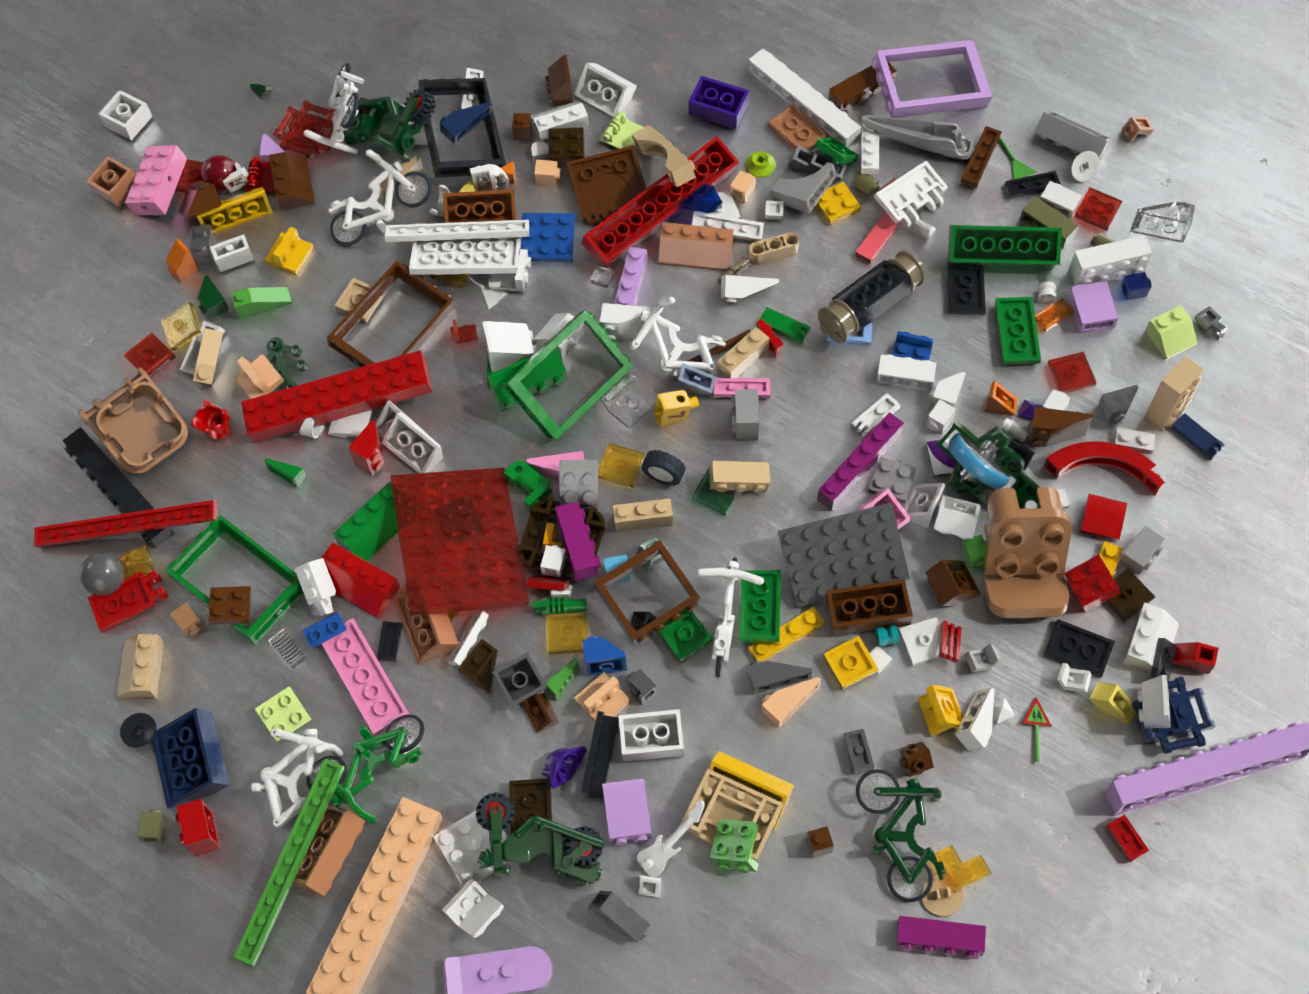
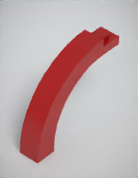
M1089 441L1066 446L1048 456L1043 466L1056 479L1066 472L1081 466L1106 465L1115 467L1137 478L1155 495L1162 490L1165 484L1163 478L1153 472L1156 464L1149 458L1131 448L1110 442Z

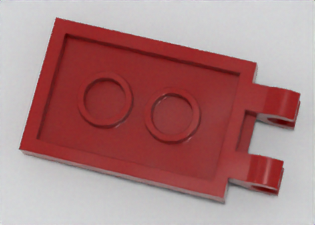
M156 570L151 571L147 575L139 572L123 580L120 588L110 595H92L87 597L101 632H105L156 607L155 601L165 600L169 597L163 586L153 590V584L162 582L160 574H157Z

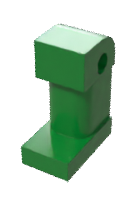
M523 461L513 462L504 471L505 481L514 488L520 486L530 494L524 500L525 509L530 512L533 504L546 499L553 491L550 488L551 482Z

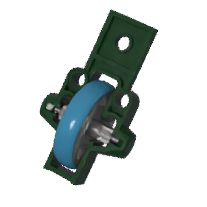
M957 420L944 437L936 443L939 448L956 461V465L948 479V484L959 494L970 491L980 501L988 504V497L984 493L985 490L988 489L994 492L1008 484L1012 476L1016 481L1010 488H1013L1016 492L1019 509H1028L1026 502L1030 500L1037 504V508H1040L1037 497V489L1040 486L1022 472L1025 464L1024 460L1009 447L1012 438L1004 429L996 426L977 438ZM954 430H957L959 433L955 434V435L950 439L949 445H948V444L945 442V440L951 435V433H952ZM998 449L1004 453L1002 456L995 454ZM1010 462H1018L1020 466L1019 469H1012L1010 467ZM973 477L977 478V484L971 482Z

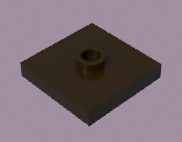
M1128 568L1114 579L1121 594L1106 602L1126 622L1140 611L1144 602L1149 604L1156 596Z

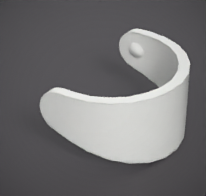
M439 185L436 209H430L429 212L431 215L444 218L443 193H450L446 186Z
M306 418L299 434L316 439L321 434L324 424L313 426L314 420Z

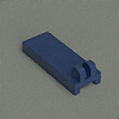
M1185 413L1171 426L1172 430L1210 460L1225 446Z

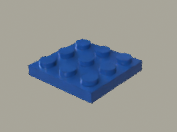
M522 213V220H529V237H522L521 249L528 250V257H531V261L573 262L575 213Z

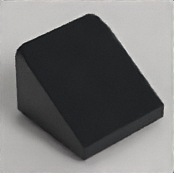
M634 611L630 624L635 631H638L657 619V617L649 611Z

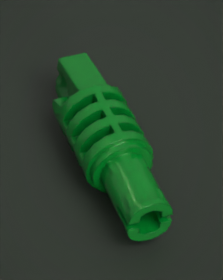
M567 597L542 598L539 601H532L533 613H542L543 615H567L570 611H587V600L569 599Z

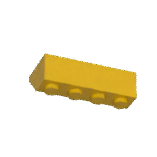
M263 187L221 201V206L197 215L200 225L210 224L214 234L273 212Z
M719 751L710 764V770L784 803L772 828L775 830L789 801L794 785Z

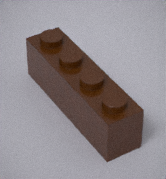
M887 62L893 82L895 83L897 71ZM871 65L831 87L828 100L833 102L841 111L851 109L859 102H864L868 97L878 94L881 91V86L876 79V70Z

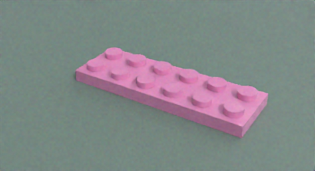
M352 618L344 622L347 628L346 631L322 643V646L375 737L385 731L393 720L409 713L358 625Z

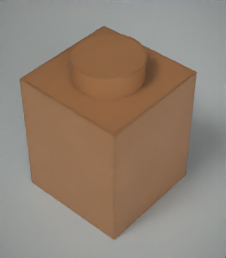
M186 602L170 613V616L187 638L197 634L204 627Z

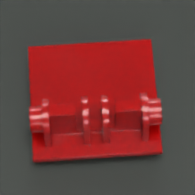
M254 156L249 162V176L247 177L248 181L245 192L263 187L265 192H275L271 164L261 163L260 158Z

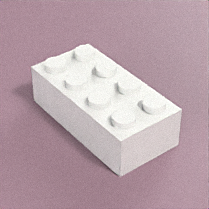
M1145 235L1081 249L1074 252L1068 272L1074 286L1077 284L1085 285L1097 281L1108 282L1116 279L1122 280L1129 276H1139L1145 272L1152 251Z

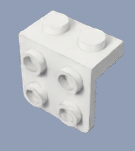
M520 249L518 272L512 274H490L489 288L524 292L525 283H528L529 276L527 270L531 267V257H528V250Z
M471 878L442 911L459 928L471 937L477 938L485 931L491 921L499 916L504 906L487 894Z

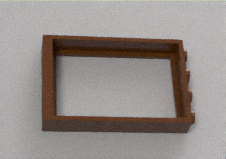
M395 261L328 335V346L359 368L374 364L375 362L347 344L343 339L358 324L373 304L399 278L441 307V310L400 356L416 352L454 309L452 296L441 292L435 284L428 283L421 275H410L409 267L406 264Z

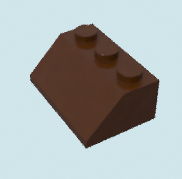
M289 152L270 154L269 159L275 193L280 210L315 204L307 158Z
M201 180L191 183L192 187L187 189L178 212L180 215L190 218L221 206L222 204L215 186Z

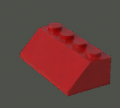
M333 542L321 557L325 561L335 587V595L376 618L381 616L400 588L397 578Z

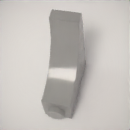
M827 162L819 171L804 178H779L770 190L773 201H784V206L810 213L836 178L834 164Z

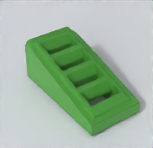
M577 658L571 660L545 683L547 691L556 700L579 669V660Z

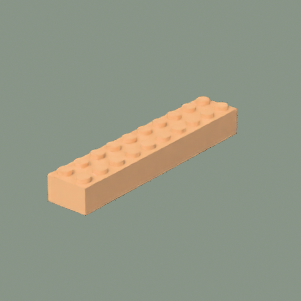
M402 797L306 994L360 993L433 842V836L436 835L443 821L440 812Z

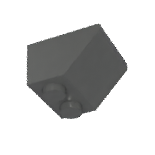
M528 652L492 672L511 707L547 688Z

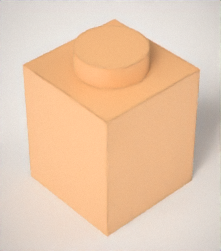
M536 160L534 172L536 185H557V179L561 178V168H558L557 161Z
M740 170L730 185L731 196L745 203L755 189L756 177Z

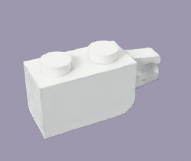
M321 558L294 568L308 605L314 604L320 616L332 613L333 608L330 597L335 595L336 590L324 559Z

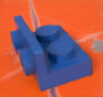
M898 331L892 355L901 358L910 357L921 361L929 360L934 339Z
M335 612L303 629L302 632L310 647L314 648L346 631L347 628L339 613Z

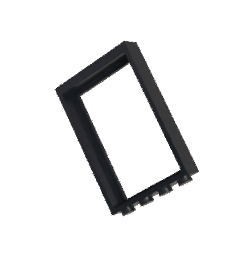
M485 78L418 80L416 90L419 88L423 89L432 96L477 94L479 104L491 102ZM493 108L492 112L483 119L492 159L440 162L431 119L428 117V121L424 122L423 126L435 178L471 176L470 168L493 164L502 168L506 165Z

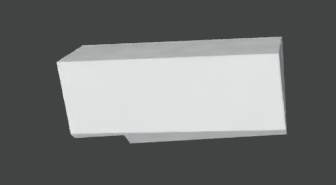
M390 400L387 401L376 422L379 435L383 439L382 444L421 476H425L443 458L441 446Z

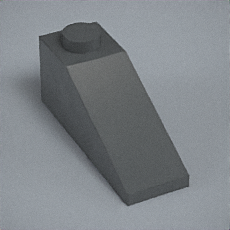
M755 661L747 666V675L755 695L812 679V669L771 661Z

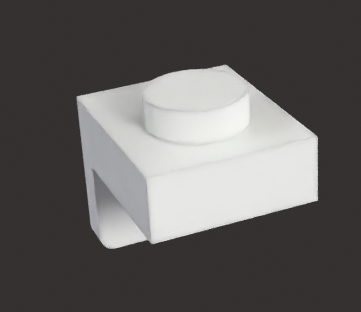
M1063 663L1057 673V680L1064 690L1087 693L1092 674L1086 670L1071 669L1068 664Z

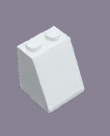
M482 322L484 341L492 372L499 371L537 352L536 345L532 346L531 341H534L532 330L528 331L527 324Z

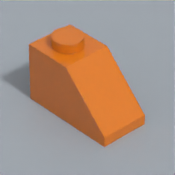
M178 238L166 259V263L169 267L167 268L169 274L173 278L176 276L181 282L197 271L198 268L189 249Z

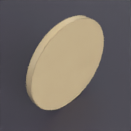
M938 874L933 875L932 887L921 901L931 914L939 917L951 916L960 909L963 903L962 887L956 879L949 875L943 874L944 879L939 880ZM929 878L924 882L921 894L926 890Z

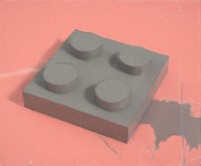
M880 457L868 492L877 494L879 491L889 488L897 501L905 504L917 468Z

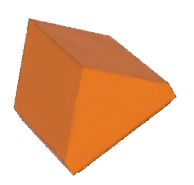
M511 161L501 169L506 173L509 183L515 184V165Z

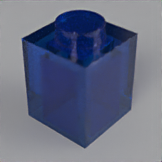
M1141 272L1124 276L1120 287L1126 301L1147 297L1152 288V283L1147 278L1146 273Z

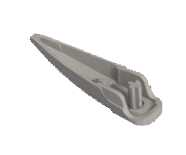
M864 115L861 119L862 123L876 131L913 147L959 159H970L973 154V139L963 136L958 125L954 123Z

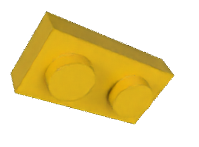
M1104 541L1099 555L1113 577L1123 548Z

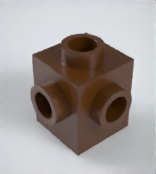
M923 742L909 744L905 748L900 749V765L911 776L920 775L924 771L934 768L930 750Z

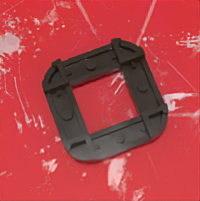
M546 497V499L531 506L530 516L521 544H518L521 565L535 573L542 574L540 566L544 553L540 552L546 525L549 521L557 522L555 507L561 505L560 502L554 501V497ZM590 506V509L580 507V509H584L586 516L584 523L589 525L591 532L589 538L594 540L596 548L594 554L598 556L606 530L605 520L597 508ZM566 558L561 578H570V581H575L569 559Z

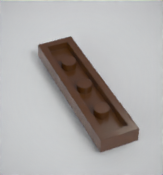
M985 126L961 178V183L975 188L978 187L1002 131Z

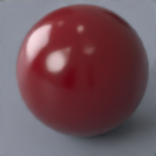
M215 155L208 158L200 169L201 181L213 184L217 194L229 193L230 191L223 183V180L231 173L237 171L235 162L224 155ZM233 182L229 183V185L231 186V188H233V187H234V183H233Z

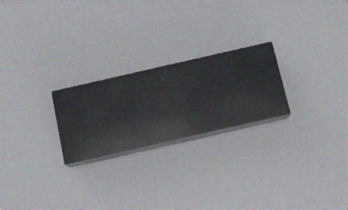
M1056 171L1008 180L1005 181L1004 186L1009 199L1044 192L1050 181L1060 185L1061 183Z

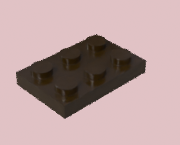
M550 778L509 781L510 800L514 805L515 811L514 819L510 823V835L532 816L536 815L552 821Z

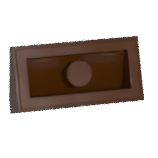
M543 690L522 701L537 733L559 723Z

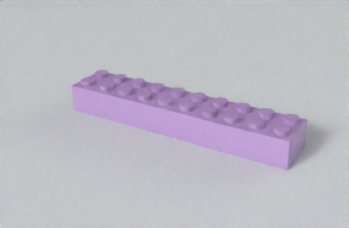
M1294 722L1288 725L1286 729L1274 728L1263 736L1261 733H1258L1243 742L1242 739L1235 740L1230 743V746L1223 747L1218 745L1211 748L1210 752L1207 753L1199 751L1187 759L1179 757L1167 765L1164 763L1156 764L1151 770L1139 769L1128 777L1125 775L1117 776L1109 784L1108 789L1105 791V796L1113 815L1117 816L1306 758L1309 755V723L1300 724L1299 722Z

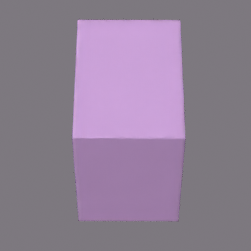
M264 133L262 135L259 155L262 163H270V154L285 151Z

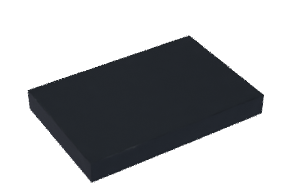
M947 265L948 314L985 315L983 265Z
M1057 619L1044 656L1061 663H1066L1079 670L1090 671L1092 675L1102 678L1115 641Z

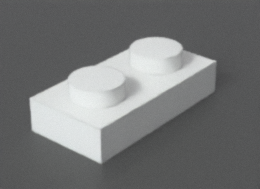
M1117 427L1115 431V444L1131 448L1137 452L1153 453L1155 434Z

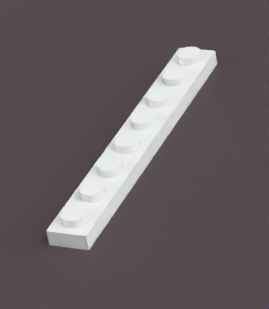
M529 220L386 225L385 241L396 243L406 241L529 237Z

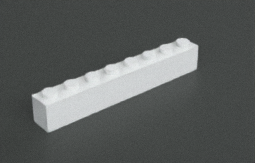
M761 49L748 60V71L787 103L790 105L795 104L830 137L835 138L846 147H849L860 138L861 126L858 122L853 121L844 111L838 109L833 102L828 101L819 91L813 89L808 82L803 81L770 52Z

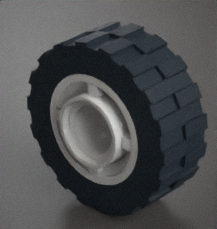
M650 450L647 452L641 465L642 471L650 479L668 486L678 485L686 469L680 459L660 450Z

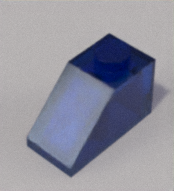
M702 184L678 206L682 209L713 213L723 202L713 185Z

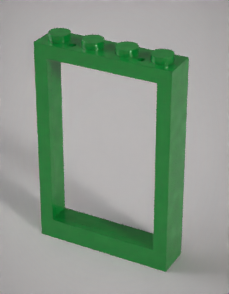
M584 310L569 321L512 374L502 386L549 441H555L613 387L633 365L630 363V358L618 349V344L608 337L605 328L598 325L594 315ZM584 322L621 368L558 426L520 381Z
M219 515L217 521H211L209 527L203 533H200L189 547L183 550L177 560L170 563L166 572L173 581L209 608L210 598L182 576L226 533L291 583L249 629L242 624H229L255 645L303 594V590L294 571Z

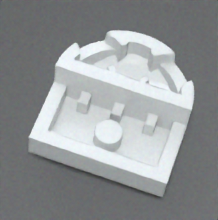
M488 164L470 168L475 191L502 190L505 187H509L506 173L496 165Z

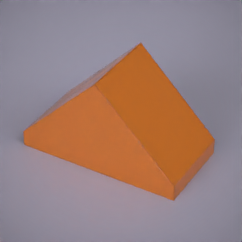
M993 381L988 394L986 411L1013 416L1016 412L1018 399L999 383Z

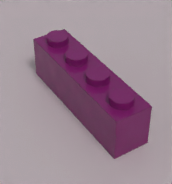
M578 502L555 507L556 520L575 581L598 576V568L601 567L599 556L594 554L596 548L594 540L589 538L591 535L589 525L584 523V520H586L584 509H580Z
M908 916L898 917L896 946H900L902 950L913 951L914 948L922 949L924 953L942 951L947 956H957V953L966 954L967 958L978 959L979 956L985 953L986 926Z

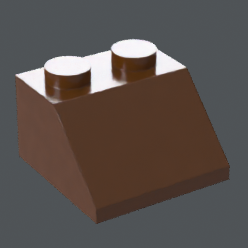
M563 55L548 68V76H545L546 86H550V89H547L548 100H552L553 106L566 105L573 102L567 55Z
M941 560L925 572L928 582L935 590L937 600L942 606H955L981 595L964 561Z

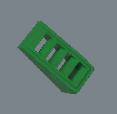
M269 458L264 460L270 472L295 487H299L306 478L305 471L301 467Z

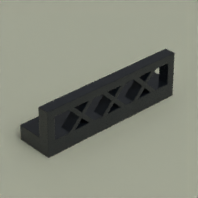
M602 711L597 712L581 789L583 796L599 799L604 798L602 784L607 783L619 724L618 717L607 716Z

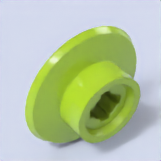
M762 151L752 153L745 161L746 171L758 178L771 175L776 168L774 158Z

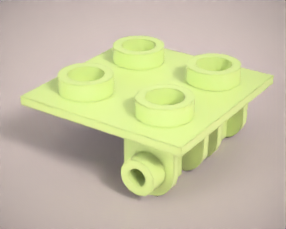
M620 111L612 119L599 140L617 149L633 146L635 143L631 134L644 127L627 120L625 117L626 113Z
M290 686L255 708L270 733L274 728L292 733L312 720ZM274 737L276 742L282 740L281 738Z

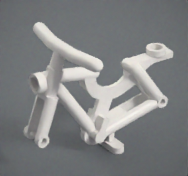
M673 297L660 300L651 312L642 310L640 320L645 322L629 345L631 350L639 347L651 328L662 359L660 361L661 369L665 372H670L674 369L673 373L669 375V379H678V371L683 363L707 372L715 368L707 344L725 347L726 342H722L723 338L712 335V338L700 335L691 344L681 342L676 335L680 331V327L659 315L665 306L675 302ZM657 323L668 329L669 339L675 346L669 355L667 354ZM699 349L703 362L676 361L683 351L691 352Z
M274 728L271 730L273 737L300 744L273 767H266L261 771L260 778L264 783H252L253 791H267L273 825L276 827L286 826L290 820L300 813L307 797H300L296 788L297 780L303 773L306 776L312 774L315 753L319 754L329 751L337 757H342L343 751L335 744L317 739V729H306L303 736ZM307 750L305 763L298 765L292 771L290 777L279 774L282 769ZM277 784L287 787L289 797L294 803L284 813Z

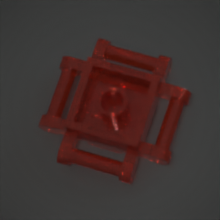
M306 100L303 101L300 111L292 106H288L281 124L273 132L276 138L281 139L279 147L284 151L289 150L305 155L309 159H313L315 154L319 155L320 152L329 153L331 150L330 146L304 136V131L309 130L330 139L334 131L333 118L337 114V110L316 106ZM313 111L319 114L326 115L327 118L312 115L308 112ZM287 126L289 128L288 133L284 132Z

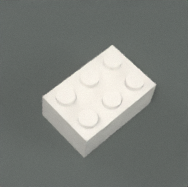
M680 709L618 715L623 762L684 756Z

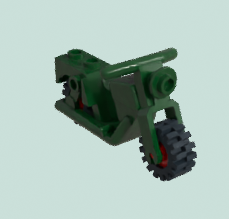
M420 88L413 90L414 93L410 92V97H406L407 102H404L403 105L388 96L374 99L360 97L357 108L358 114L348 130H344L343 140L350 145L375 141L406 162H409L411 157L405 151L413 150L415 145L413 135L420 132L424 122L428 121V117H432L431 113L435 112L433 108H436V104H434L436 100L431 94ZM352 101L348 110L347 120L352 113L354 101ZM409 119L415 122L412 128L408 126Z
M497 792L490 793L479 801L475 815L478 824L483 829L489 831L490 850L487 848L485 852L481 851L477 860V863L480 864L479 869L491 867L492 865L493 876L503 878L509 875L511 871L508 867L501 868L502 860L527 864L534 856L545 853L551 858L552 870L556 871L555 875L565 879L568 876L576 878L575 882L583 886H587L588 883L593 884L595 880H599L602 869L599 868L600 862H596L589 869L574 867L575 863L576 865L583 866L592 864L601 856L604 841L600 838L599 832H596L594 828L583 826L572 829L535 815L526 820L502 843V830L507 828L514 819V805L511 803L510 798ZM561 837L566 838L564 842L566 856L562 857Z

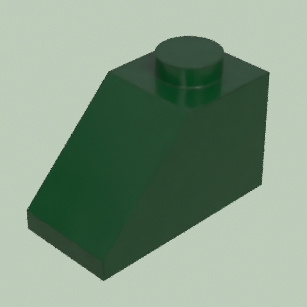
M208 275L204 276L197 297L200 303L198 308L203 315L207 314L211 320L229 310V307Z

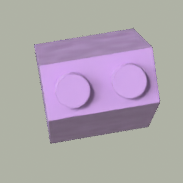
M644 778L602 784L610 844L621 846L627 844L628 841L643 843L652 838Z

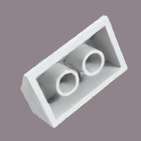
M586 63L574 95L615 117L618 112L623 111L630 103L637 86L596 63Z
M579 101L531 116L532 126L539 141L546 143L549 142V129L583 127L584 130L589 129L587 112Z
M1144 602L1139 611L1123 664L1151 673L1158 638H1166L1173 643L1179 623L1164 609Z

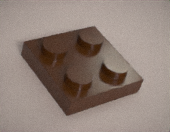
M251 586L210 588L209 625L250 624Z

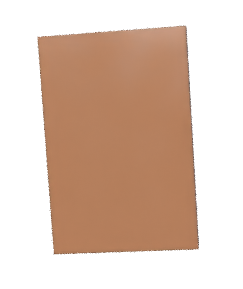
M792 104L768 122V126L794 150L799 145L812 151L816 148L814 144L817 139L829 137L822 128L795 104Z

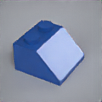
M591 636L586 640H582L588 677L601 675L603 672L609 674L627 671L625 652L603 637L598 638L597 636Z

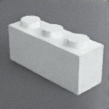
M881 354L876 383L931 391L937 363L929 360L921 361L910 357L901 358L890 354Z

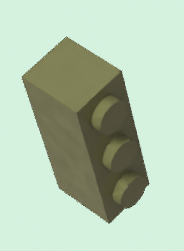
M1036 196L1022 209L1020 221L1029 227L1062 228V249L1074 238L1079 227L1074 220L1067 218L1059 210L1052 208Z

